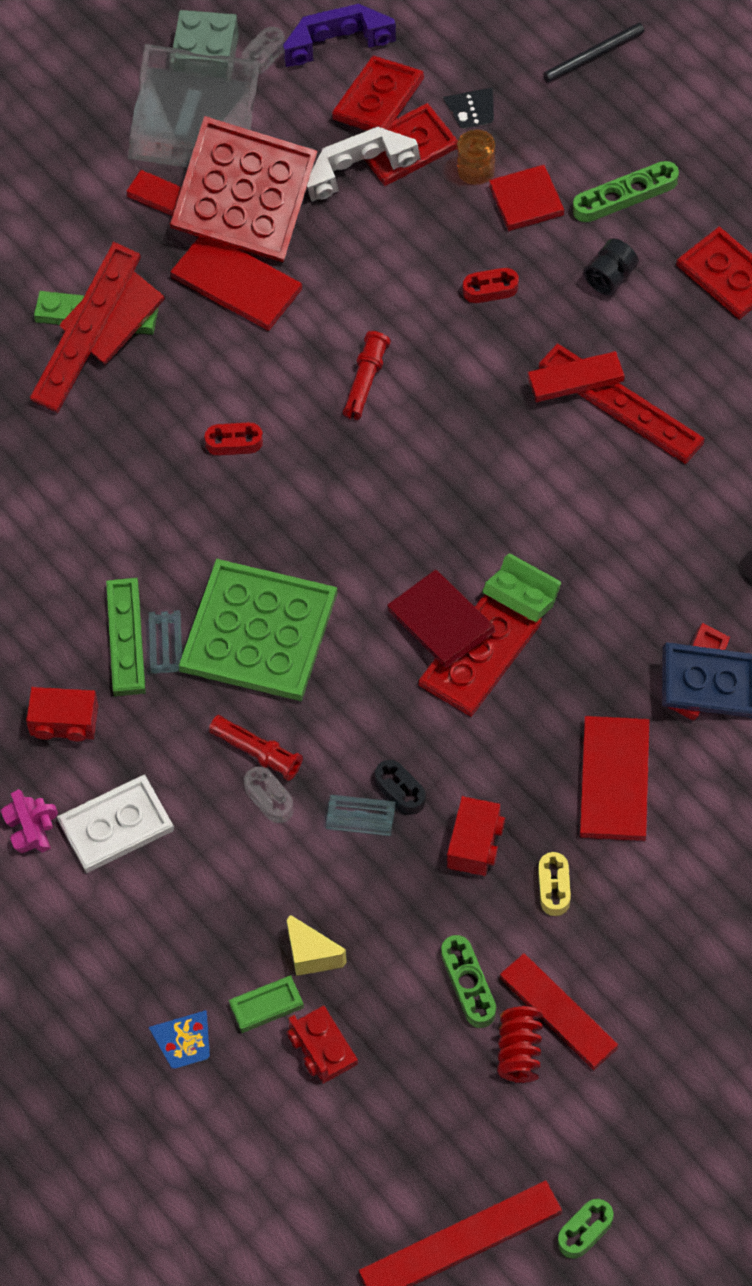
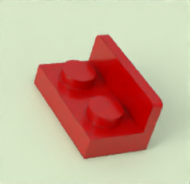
M324 1005L298 1020L295 1015L288 1018L289 1030L286 1031L287 1036L295 1049L301 1047L306 1056L303 1058L304 1064L312 1077L318 1075L324 1084L358 1065L357 1057Z

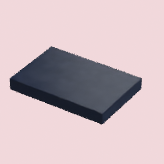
M666 642L662 646V706L752 718V654Z

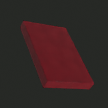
M436 569L387 604L388 611L445 668L496 632L494 625Z

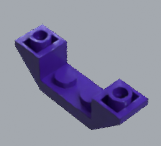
M361 4L304 16L283 45L285 66L303 65L314 61L313 42L350 35L359 31H363L368 48L395 42V20Z

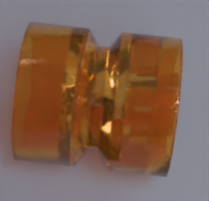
M479 129L469 130L463 133L458 140V175L468 184H484L494 176L496 144L491 134Z

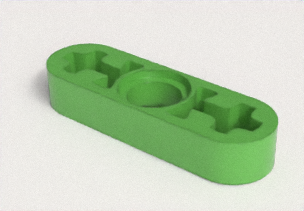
M460 935L450 936L442 944V961L466 1019L474 1027H488L495 1020L496 1004L468 939ZM452 947H457L459 951L463 950L462 961L464 965L459 967L455 954H451ZM465 974H472L478 979V984L474 988L466 989L460 985L459 979ZM478 995L481 1007L483 1009L488 1008L486 1016L483 1017L479 1013H474L475 1001L473 998Z

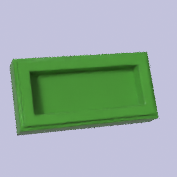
M291 975L229 1000V1005L241 1033L304 1009L303 1001Z

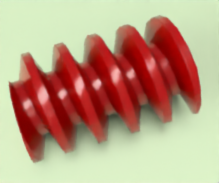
M521 1006L509 1008L501 1013L500 1022L502 1025L499 1028L501 1036L499 1048L501 1050L498 1053V1061L500 1063L497 1066V1073L502 1078L519 1083L532 1082L539 1078L536 1073L530 1071L537 1070L541 1066L538 1060L531 1059L541 1055V1049L532 1046L542 1042V1037L533 1033L542 1030V1023L535 1021L543 1017L541 1009Z

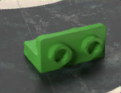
M509 553L504 557L501 569L485 582L482 593L537 622L554 606L561 582Z

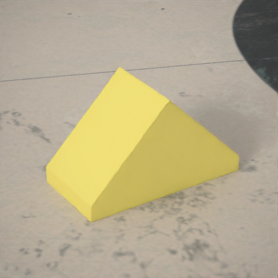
M292 915L288 917L287 928L296 976L344 967L346 964V949Z

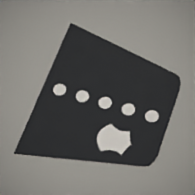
M493 87L443 97L461 128H470L494 122Z

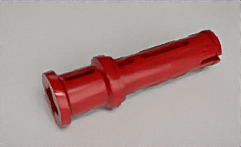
M378 331L366 332L363 352L358 354L356 360L359 368L342 412L349 419H351L353 412L355 413L354 420L361 419L375 373L382 369L384 364L382 357L385 349H388L391 343L387 335Z
M221 715L215 716L209 726L210 734L254 756L262 767H270L280 772L287 781L293 779L301 767L303 761L301 754L290 753L281 748L279 742L275 740L266 741Z

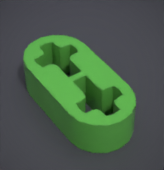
M602 1199L590 1200L562 1227L559 1232L558 1247L564 1256L573 1259L582 1257L610 1229L614 1213L608 1202ZM592 1210L595 1213H599L601 1210L605 1212L603 1218L605 1222L602 1223L600 1220H597L590 1227L587 1225L591 1221ZM581 1230L584 1232L580 1237V1247L575 1244L571 1247L567 1246V1235L575 1237Z

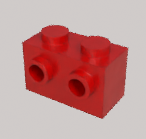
M31 687L27 714L30 736L43 740H49L53 737L67 738L76 742L85 739L94 740L98 713L96 691Z
M462 796L447 853L448 869L486 876L488 866L495 865L498 846H494L496 836H502L505 825V817L500 816L501 804Z

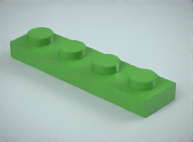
M40 291L34 314L35 322L60 325L82 301L84 295ZM158 308L135 333L154 334Z

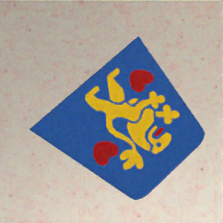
M207 1010L148 1027L171 1068L183 1067L210 1057Z

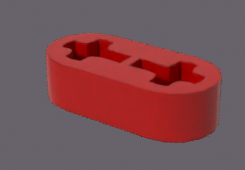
M510 268L475 272L467 275L463 280V296L471 303H483L510 298L519 289V276L517 272ZM507 280V283L510 285L504 286L503 282L501 281ZM477 285L480 290L475 291L472 286Z
M250 422L212 425L206 430L204 436L206 449L209 453L218 456L252 454L259 451L263 446L262 429L259 425ZM246 435H252V441L246 442ZM222 436L221 443H215L216 437Z

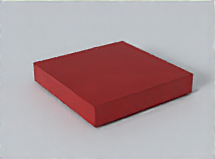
M545 164L489 180L490 190L508 231L564 216V207Z

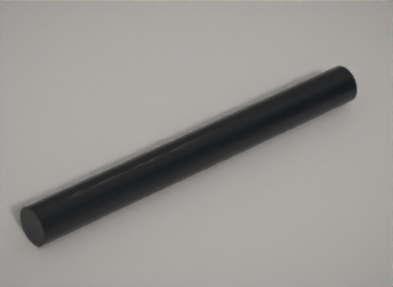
M638 22L543 72L544 79L549 83L644 33L643 25Z

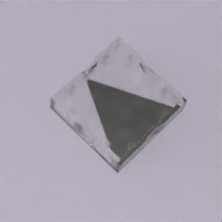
M145 44L138 98L135 104L130 134L128 159L188 168L204 116L251 130L260 61L222 55H201L183 49Z

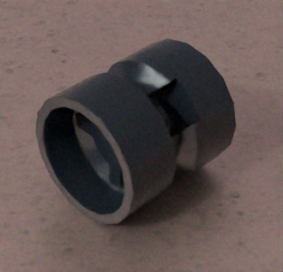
M612 238L600 249L598 256H595L583 269V275L594 290L604 295H612L624 282V278H627L636 268L639 259L635 251L627 243Z

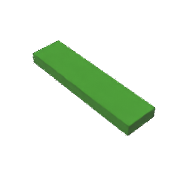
M138 578L107 580L114 696L146 694Z

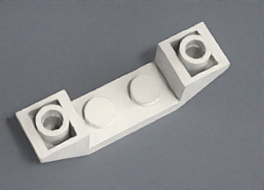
M376 127L323 148L311 171L307 184L311 201L326 199L339 191L333 171L346 169L353 163L363 159L374 158L383 151H386L393 170L412 165L415 161L421 159L416 140Z

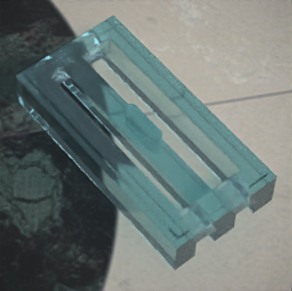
M177 610L174 611V614H168V611H161V615L149 612L151 673L178 672L179 663L182 658L181 612ZM174 622L176 664H170L168 623ZM157 623H162L163 665L157 664Z
M330 795L326 829L391 836L395 802ZM336 806L386 811L387 815L367 813V811L360 810L349 811L335 808Z

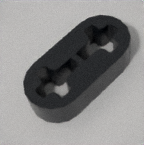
M384 760L378 764L375 770L377 787L403 813L413 815L421 812L426 803V794L422 785L397 761ZM387 772L391 775L395 772V780L398 784L390 778L384 780V773ZM403 790L410 796L417 794V802L414 803L412 800L405 802Z

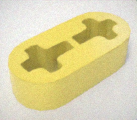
M550 852L542 856L539 861L540 904L545 913L551 916H559L567 912L570 906L569 865L564 855ZM552 863L556 864L558 868L557 879H551L549 866ZM552 889H558V897L560 899L558 905H554L551 900Z

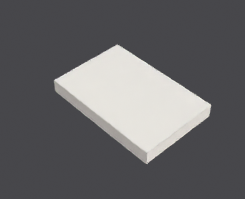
M145 774L57 816V820L86 874L174 831L171 820Z

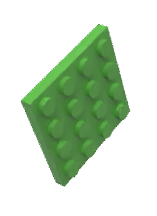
M216 559L179 663V671L302 701L338 594L337 587Z

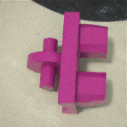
M20 789L11 793L13 801L3 807L1 813L6 824L10 827L19 823L22 824L23 829L12 834L10 837L14 849L20 853L34 848L42 853L51 849L45 831L53 828L51 821L58 815L56 806L45 804L43 798H38L34 801L31 797H24Z

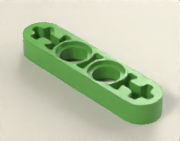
M669 161L658 162L584 191L574 198L573 215L581 222H591L674 189L678 183V167ZM635 182H642L647 188L642 191H636L631 185ZM614 192L619 194L621 198L617 201H609L605 198V195Z

